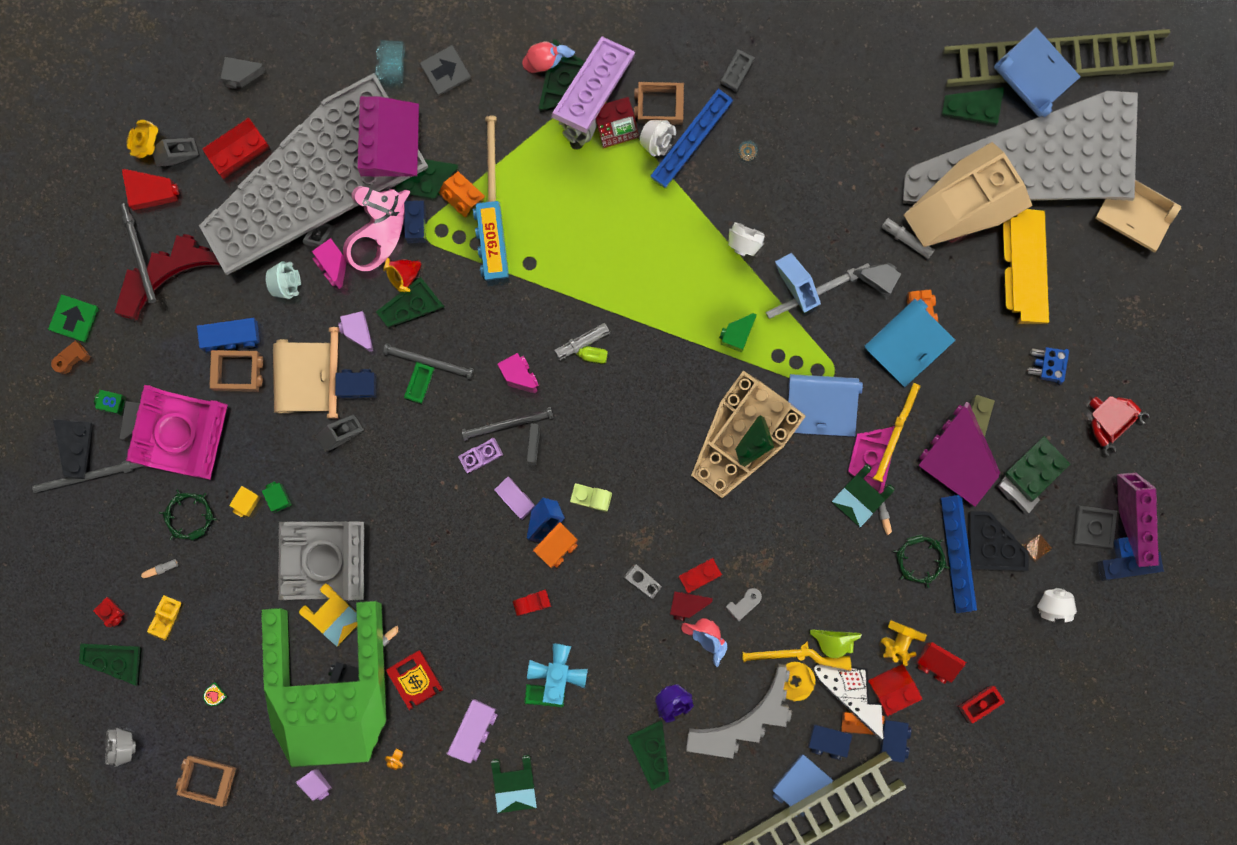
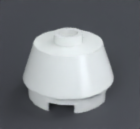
M667 120L648 121L642 129L640 144L652 156H665L672 147L669 143L672 135H676L675 126L671 125Z
M735 222L732 229H729L728 245L734 248V252L745 256V254L754 256L765 244L763 242L765 236L760 231Z
M1058 588L1046 590L1037 606L1041 617L1050 621L1064 619L1065 622H1071L1074 620V614L1077 613L1073 594Z

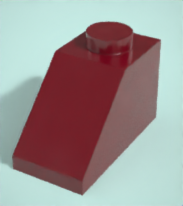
M674 591L670 615L674 616V620L685 621V618L692 617L712 603L713 598Z

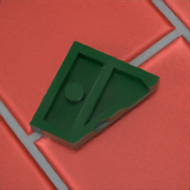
M761 415L757 417L735 448L739 463L744 467L775 448L765 417Z

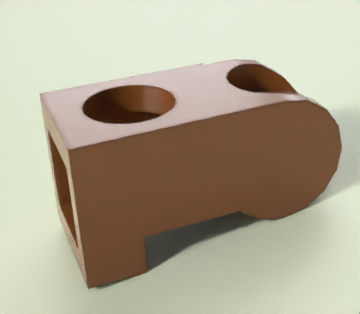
M74 341L54 357L51 366L54 371L67 374L78 361L87 362L92 357L81 343Z

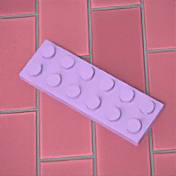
M601 36L554 109L552 118L586 133L632 61L635 51Z

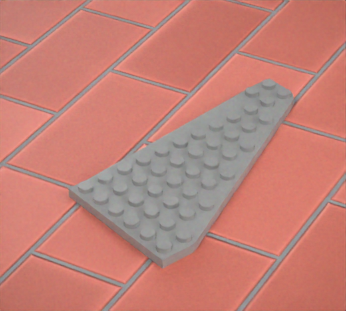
M1106 91L1051 112L1046 117H1038L911 167L905 175L903 204H915L960 160L991 142L1006 154L1024 182L1030 200L1112 199L1133 201L1135 198L1138 93Z

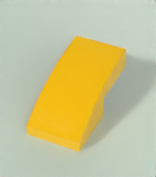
M163 595L147 633L166 641L182 603Z

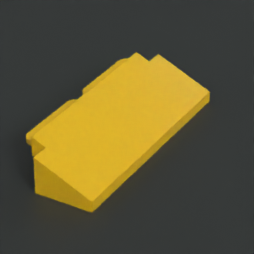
M1026 209L1016 215L1017 217H1012L1003 223L1004 259L1006 262H1010V267L1005 270L1006 308L1012 310V313H1020V318L1017 320L1018 324H1048L1045 211Z

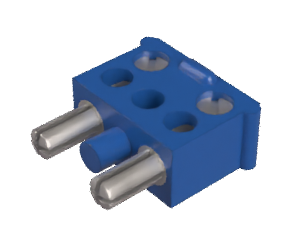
M1048 347L1045 350L1032 349L1031 355L1043 357V360H1035V365L1042 366V369L1029 367L1028 370L1030 371H1028V374L1039 375L1041 380L1058 382L1061 385L1065 380L1069 350Z

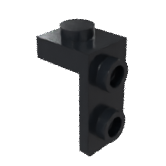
M336 662L335 665L332 664L328 674L331 676L330 681L336 683L359 682L358 668L341 662Z

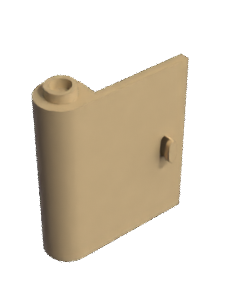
M1135 180V198L1133 201L1105 199L1095 219L1149 250L1156 252L1170 224L1180 211L1181 206Z
M276 340V343L273 344L274 413L329 411L330 343H288V340Z

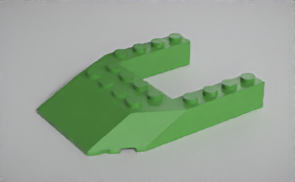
M376 601L356 603L359 682L290 686L288 610L281 608L262 610L264 692L271 729L291 767L369 762L372 750L376 746L378 736L386 722L382 603Z

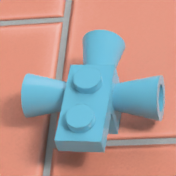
M552 643L553 663L545 666L530 660L527 679L546 678L543 702L562 705L566 682L585 688L588 669L568 670L569 666L565 665L572 646Z

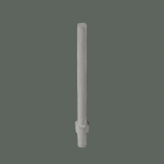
M867 263L859 268H852L846 271V274L817 287V294L820 295L849 280L858 279L853 274L854 270L869 267L870 265ZM794 298L767 311L766 315L770 319L799 304Z

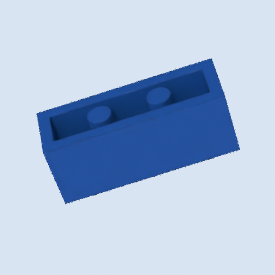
M255 318L197 326L199 348L206 353L223 348L225 351L235 350L237 346L252 348L255 347V344L260 343L258 323Z

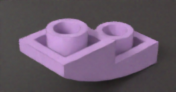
M492 438L478 447H474L461 454L458 458L466 473H470L499 458L503 453L495 438Z
M507 477L494 489L522 520L535 507L533 502L519 489L510 477Z

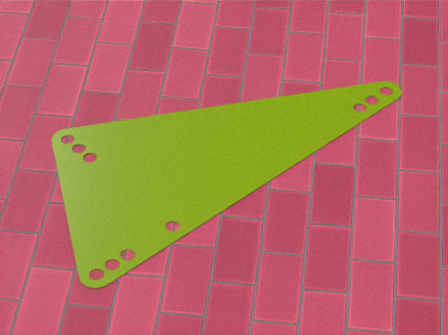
M552 118L495 165L496 201L500 202L509 274L789 378L790 374L812 375L811 367L814 364H821L824 367L825 372L823 376L834 377L835 368L831 359L788 310L768 319L766 312L782 305V303L743 258L734 252L735 249L728 245L729 242L673 179L665 189L650 178L660 163L640 144L639 139L603 149L596 127L590 142L585 143L581 149H573L570 146V141L562 133L564 131L563 126L559 125L558 120ZM488 172L473 183L485 195L481 203L488 201ZM449 203L426 223V238L429 243L483 264L482 258H479L478 251L470 247V241L476 237L475 228L478 227V220H474L473 209L465 218ZM439 224H444L449 229L447 236L443 238L435 234V228ZM456 231H463L466 234L464 243L456 244L453 241L452 236ZM525 258H535L537 265L533 270H526L523 267ZM752 313L757 314L743 352L721 345L722 339L719 337L723 328L727 329L729 323ZM776 349H781L785 353V359L781 363H776L771 358L772 352ZM791 357H801L803 366L797 370L791 368L789 365Z

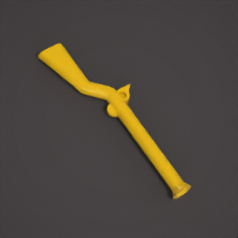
M913 383L904 408L896 419L894 430L877 473L872 478L876 481L883 483V476L899 435L921 388L918 384Z
M808 641L800 649L754 653L742 651L743 663L751 660L798 657L802 661L805 659V656H810L820 665L851 671L850 655L839 658L821 657L816 651L809 649Z

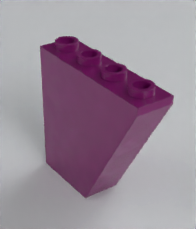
M966 402L963 406L959 405L953 412L955 415L953 420L950 421L948 419L941 428L944 430L940 436L937 434L930 443L933 446L930 450L925 449L920 455L919 459H921L919 466L976 507L998 479L1000 470L970 404Z
M1138 473L1117 474L1119 514L1137 565L1139 567L1159 565L1156 488Z

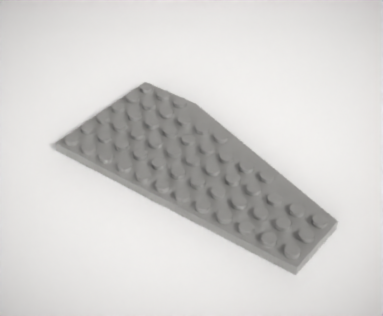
M375 73L325 98L321 105L301 125L299 124L259 167L257 166L238 186V189L199 225L226 275L358 206L359 204L355 203L351 196L356 187L365 186L376 192H382L412 177L360 176L359 174L360 96L389 98ZM418 149V173L426 170L428 165Z

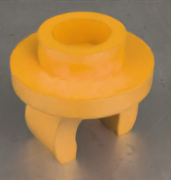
M396 749L392 757L386 756L384 759L387 762L386 765L393 770H397V768L402 769L403 764L400 760L403 752Z

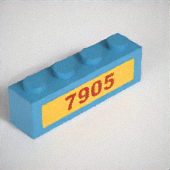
M500 202L477 203L476 209H473L474 220H478V227L475 228L476 238L480 239L481 246H478L479 258L483 260V265H480L481 277L485 276L487 281L509 278Z

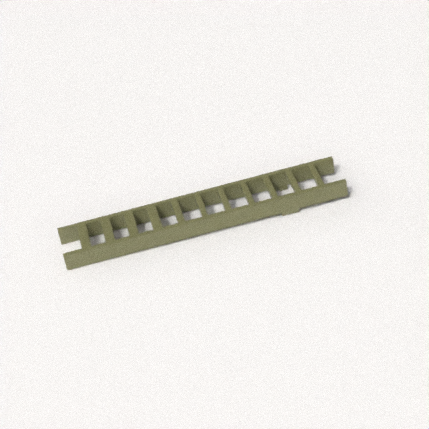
M1170 29L1047 39L1060 54V45L1073 44L1075 71L1081 77L1171 70L1174 66V62L1157 63L1154 38L1167 37L1170 34ZM1137 39L1149 40L1151 64L1138 65ZM1127 40H1130L1132 65L1119 66L1117 42L1126 43ZM1020 41L945 46L943 54H960L962 78L948 79L946 87L1006 82L1000 74L989 76L987 51L997 50L999 61L1006 55L1005 50L1012 49ZM1098 42H1111L1113 67H1100ZM1092 43L1095 68L1082 69L1079 44ZM968 52H978L981 77L970 78Z
M885 751L731 842L728 841L722 845H747L752 841L754 845H760L757 838L769 831L776 844L783 845L774 829L786 821L796 837V840L788 845H810L904 790L906 786L900 779L887 786L878 769L891 761L890 756ZM870 772L880 791L870 796L861 779ZM853 782L863 798V801L854 806L844 789ZM836 792L846 808V811L837 816L827 799ZM819 802L829 818V821L818 826L809 810L810 807ZM804 812L813 830L801 837L792 818Z

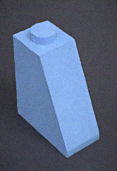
M792 253L775 261L781 278L804 313L821 304L812 277Z

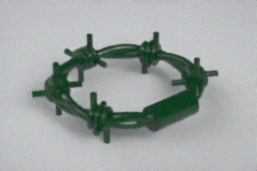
M177 489L178 494L172 498L165 512H159V514H163L164 521L172 534L169 538L170 540L172 537L192 541L204 535L211 520H217V518H213L211 509L204 499L206 493L203 496L201 494H180ZM192 497L195 498L193 504L198 501L206 507V514H201V516H205L206 523L203 528L201 527L185 536L180 534L182 528L177 531L170 526L169 518H175L170 515V508L175 502L181 505L180 501L183 498Z
M922 534L907 538L906 543L899 551H893L897 553L898 563L903 573L900 579L906 578L911 581L926 583L927 588H929L928 583H932L944 568H950L946 566L945 556L940 545L943 540L937 541L924 537ZM926 540L931 543L929 549L933 546L940 552V561L935 560V562H939V568L934 575L930 576L929 572H927L928 576L917 579L912 576L914 570L910 573L903 567V558L908 559V557L904 556V551L907 545L911 546Z

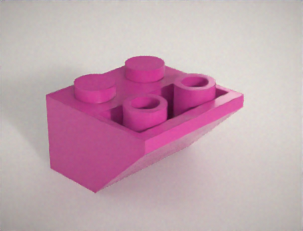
M330 238L312 251L315 255L312 259L321 271L326 270L324 275L332 286L337 285L340 289L343 287L347 261Z
M516 353L497 364L508 386L534 394L538 392L536 388L539 386L533 372L531 374L528 373L527 370L530 368L524 356L520 357Z

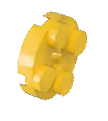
M139 120L135 123L137 124L136 128H131L129 132L127 149L131 150L130 155L143 158L146 155H152L154 152V142L158 133V127L149 121Z
M800 662L785 664L787 670L790 671L789 680L784 683V689L787 690L786 699L793 701L806 699L812 693L815 686L813 671ZM792 676H796V678L801 679V682L798 683V687H795L794 684H790V681H792Z

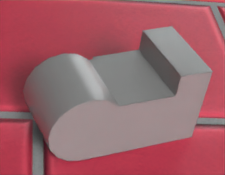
M633 564L623 577L651 599L662 588L636 564Z
M751 588L745 592L744 598L736 605L731 601L725 608L738 622L761 601V592L758 589Z

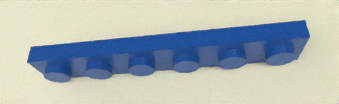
M718 89L651 174L650 178L666 189L732 104L733 99Z
M960 495L943 497L941 501L956 613L977 611L962 497Z

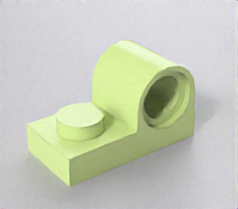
M575 483L570 502L608 512L612 492Z

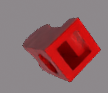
M546 589L512 601L516 616L551 607Z

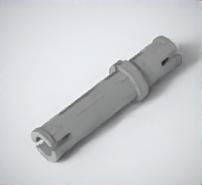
M887 218L881 227L894 235L896 240H901L926 257V259H929L935 251L930 246L923 247L917 237L905 230L906 227L899 226L890 218Z
M603 323L574 340H568V343L554 351L558 359L562 360L570 354H576L579 352V349L610 334L609 329Z

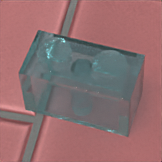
M381 40L380 46H377L379 65L376 64L375 75L378 76L380 82L403 83L405 57L403 41Z

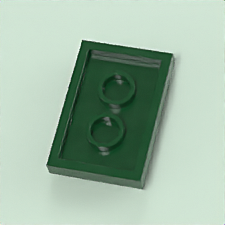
M1044 436L1004 475L1032 502L1070 463Z

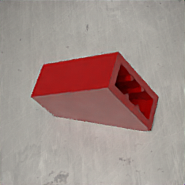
M127 169L122 170L128 205L132 210L177 201L176 195H179V189L177 184H174L170 178Z

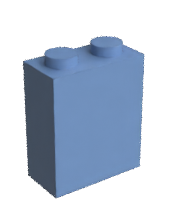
M801 754L772 788V791L775 793L773 797L781 804L785 801L789 806H792L830 784L833 780Z

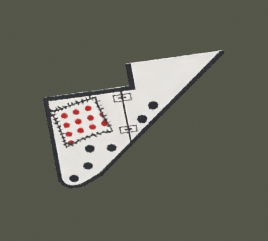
M818 663L813 666V673L818 681L883 741L881 703L869 702L868 669L851 667L850 671Z

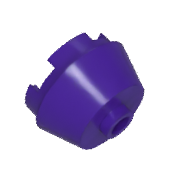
M678 684L665 687L655 698L658 715L665 722L675 721V716L681 713L687 714L694 706L692 695Z

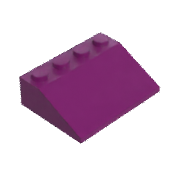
M360 96L358 171L360 176L418 175V103L379 96Z

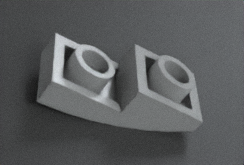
M1006 476L998 484L999 489L1008 500H1014L1024 513H1030L1040 501L1037 497L1034 501L1030 502Z

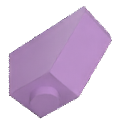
M363 311L341 316V322L338 323L340 333H344L346 338L369 352L373 351Z
M319 769L312 770L296 782L313 801L317 798L321 801L329 795L328 790L331 789V786Z

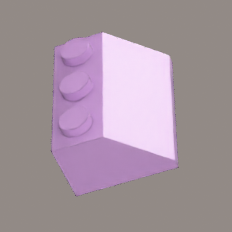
M476 699L472 700L447 754L467 763H472L473 760L476 761L481 752L478 749L480 743H485L489 732L486 730L489 724L493 725L498 714H495L496 709Z

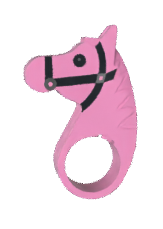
M359 186L353 190L351 195L353 201L364 206V210L371 220L351 234L344 243L343 255L349 265L361 271H370L381 265L391 255L403 227L405 216L404 202L410 194L409 190H403L399 193L393 189L376 192L365 186ZM362 237L374 239L377 242L375 258L369 264L357 265L351 257L353 243Z

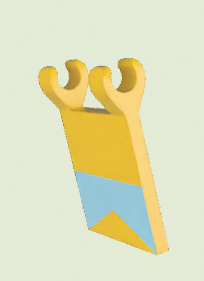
M325 583L320 588V591L329 598L328 601L315 614L307 606H303L299 610V614L312 623L337 647L356 628L357 612L329 584Z

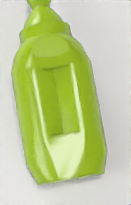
M586 346L579 349L576 355L585 361L606 363L608 351Z

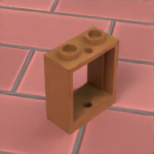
M638 83V88H635L634 100H638V106H634V117L638 118V124H646L650 120H667L671 125H683L684 83ZM643 92L676 93L675 117L643 116Z
M211 350L210 389L213 391L259 392V387H262L263 383L262 375H260V368H263V356H260L258 351ZM222 357L252 358L251 384H221Z
M187 756V759L183 760L181 766L183 771L182 777L178 779L176 784L177 795L220 807L226 806L237 767L195 756ZM194 763L224 770L217 798L187 790Z

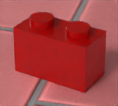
M711 558L678 576L686 593L689 594L719 578L722 574L714 559Z
M989 686L958 706L967 722L973 724L1004 704L1005 701L995 686Z

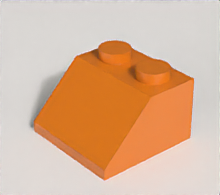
M559 522L533 551L551 569L554 566L557 568L564 561L562 557L567 552L571 554L578 546L576 544L578 539Z

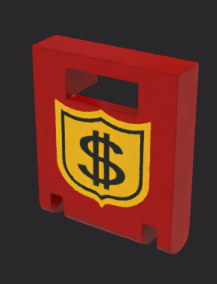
M420 650L386 669L387 674L409 710L413 708L410 703L411 700L417 706L436 695L437 693L433 687L436 686L439 692L443 691L442 686ZM413 659L416 666L400 675L397 668Z

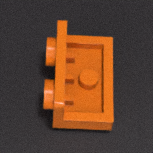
M456 172L447 179L439 192L443 199L448 201L465 218L476 207V204L481 203L485 198V195L460 172Z

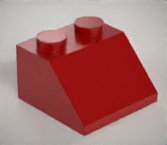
M933 642L925 644L915 662L919 665V670L926 674L929 672L936 675L935 679L943 684L946 682L952 683L966 664L965 661Z
M903 664L868 680L878 703H881L884 716H889L923 700L915 682Z

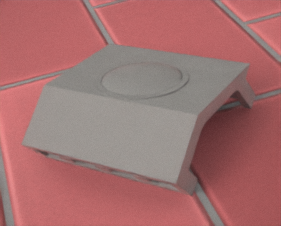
M279 522L278 600L329 599L320 591V588L325 583L329 584L343 600H364V522Z

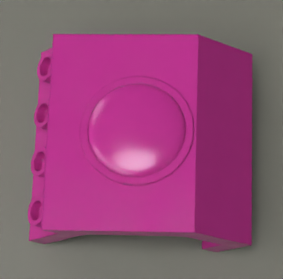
M144 385L126 461L210 480L228 405L218 401H206Z

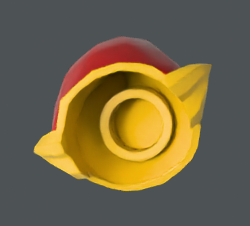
M387 258L383 268L384 271L386 270L388 279L397 291L410 292L408 287L416 278L422 264L419 260L410 261L404 259L390 261Z

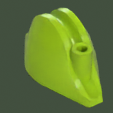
M810 629V634L818 640L822 652L831 658H839L846 653H853L854 641L861 638V633Z

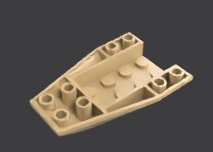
M991 142L960 160L903 216L921 245L927 247L998 226L1030 208L1032 203L1024 182L1006 154Z
M742 371L719 404L691 476L723 498L781 450L806 415L761 381ZM761 415L765 417L775 448L744 467L739 463L735 448L757 417Z

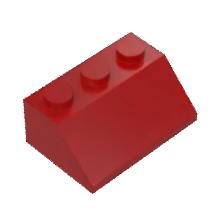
M247 118L202 150L224 180L269 150L270 147L250 118Z

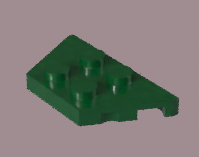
M553 39V45H561L557 40ZM575 55L569 58L562 56L555 67L546 71L539 110L554 108L558 105L585 61Z
M424 159L428 168L418 173L417 176H412L395 186L397 193L409 190L410 194L408 196L435 200L443 183L458 170L459 166L458 164Z

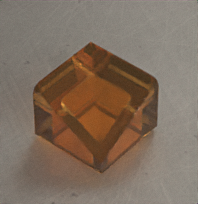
M1037 534L1024 545L1034 561L1052 549L1041 534Z

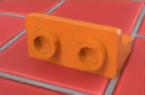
M843 712L842 732L875 735L853 713Z

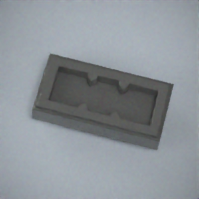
M738 49L720 83L737 92L754 61V57Z

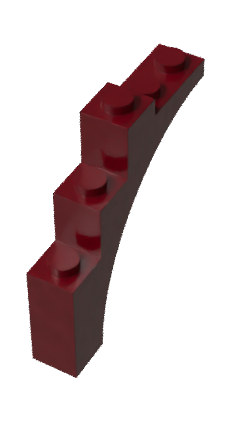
M183 234V237L176 235L170 257V254L158 251V254L151 253L147 272L154 292L165 280L181 271L199 266L221 265L209 248L199 246L198 249L199 244L194 240V237ZM134 268L133 271L129 269L126 271L114 313L120 317L137 321L140 311L147 301V296L139 269Z

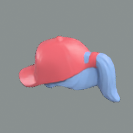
M549 42L537 43L529 48L522 65L531 73L546 71L555 67L562 56L569 58L575 54V51L565 45L555 46Z
M705 618L698 620L695 625L683 623L682 631L685 634L691 635L705 650L713 653L714 665L718 667L720 660L727 651V643L721 638L719 627L714 621Z

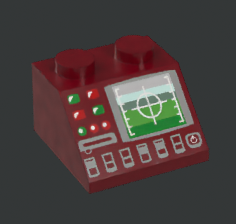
M629 97L603 105L595 118L603 149L639 138Z

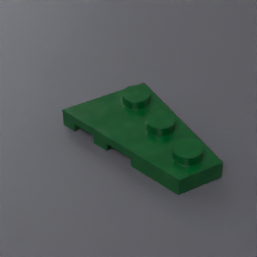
M1004 88L945 95L941 115L997 125Z
M421 277L408 287L410 292H400L376 311L388 328L444 308V305Z
M80 643V664L137 686L140 647Z
M660 720L627 736L651 790L670 782L663 722Z

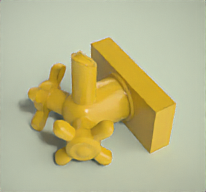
M890 620L888 628L897 631L898 635L896 640L888 637L881 639V643L886 647V653L883 654V657H892L893 662L896 663L900 660L904 666H907V661L910 660V657L916 656V652H907L912 639L925 642L927 635Z

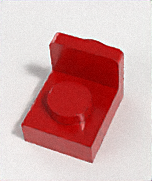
M106 597L93 610L106 627L117 626L122 621L121 617L125 614L109 597Z

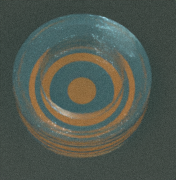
M744 141L739 146L738 153L743 160L750 161L756 157L758 149L754 142Z

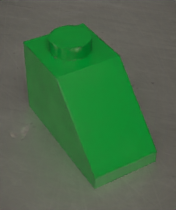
M752 313L729 323L727 329L723 328L719 337L722 339L721 345L743 352L757 314Z

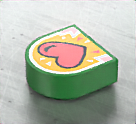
M216 682L210 685L203 694L205 703L210 706H217L228 697Z

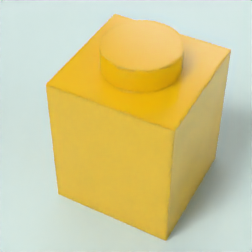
M241 486L229 506L234 508L232 512L238 516L243 517V515L249 517L261 497Z

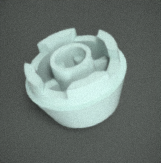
M282 261L267 271L266 285L272 296L291 299L299 294L297 286L301 285V279L298 270L293 269L292 262Z

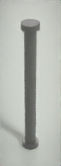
M388 343L385 344L383 354L399 356L467 376V379L470 380L473 375V368L466 369L390 346Z
M549 407L545 411L467 431L463 429V439L466 441L470 437L545 418L552 419L553 414L551 407Z

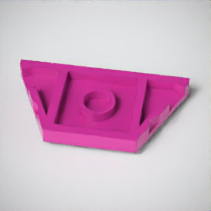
M895 426L857 434L848 468V473L854 477L865 464H869L872 469L863 479L880 494L884 490L890 461L883 476V483L872 478L877 473Z

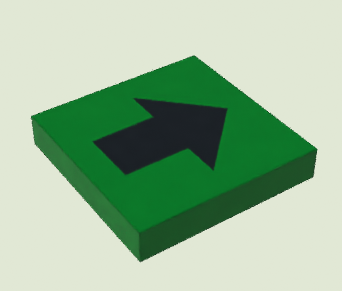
M61 294L48 330L85 343L99 307Z

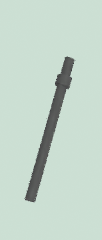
M121 203L122 222L127 228L149 303H154L156 298L135 232L134 218L129 212L127 203Z
M123 461L119 465L86 472L85 479L62 478L33 485L32 488L33 492L37 493L110 474L131 472L135 468L143 467V465Z

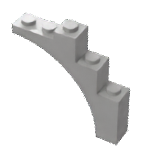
M778 663L773 683L767 694L747 715L735 722L717 728H689L686 751L733 758L734 753H738L739 741H736V739L759 743L760 737L764 738L765 726L762 723L786 727V722L791 720L792 710H788V704L781 703L786 700L787 690L784 689V683L788 682L790 674L786 665Z

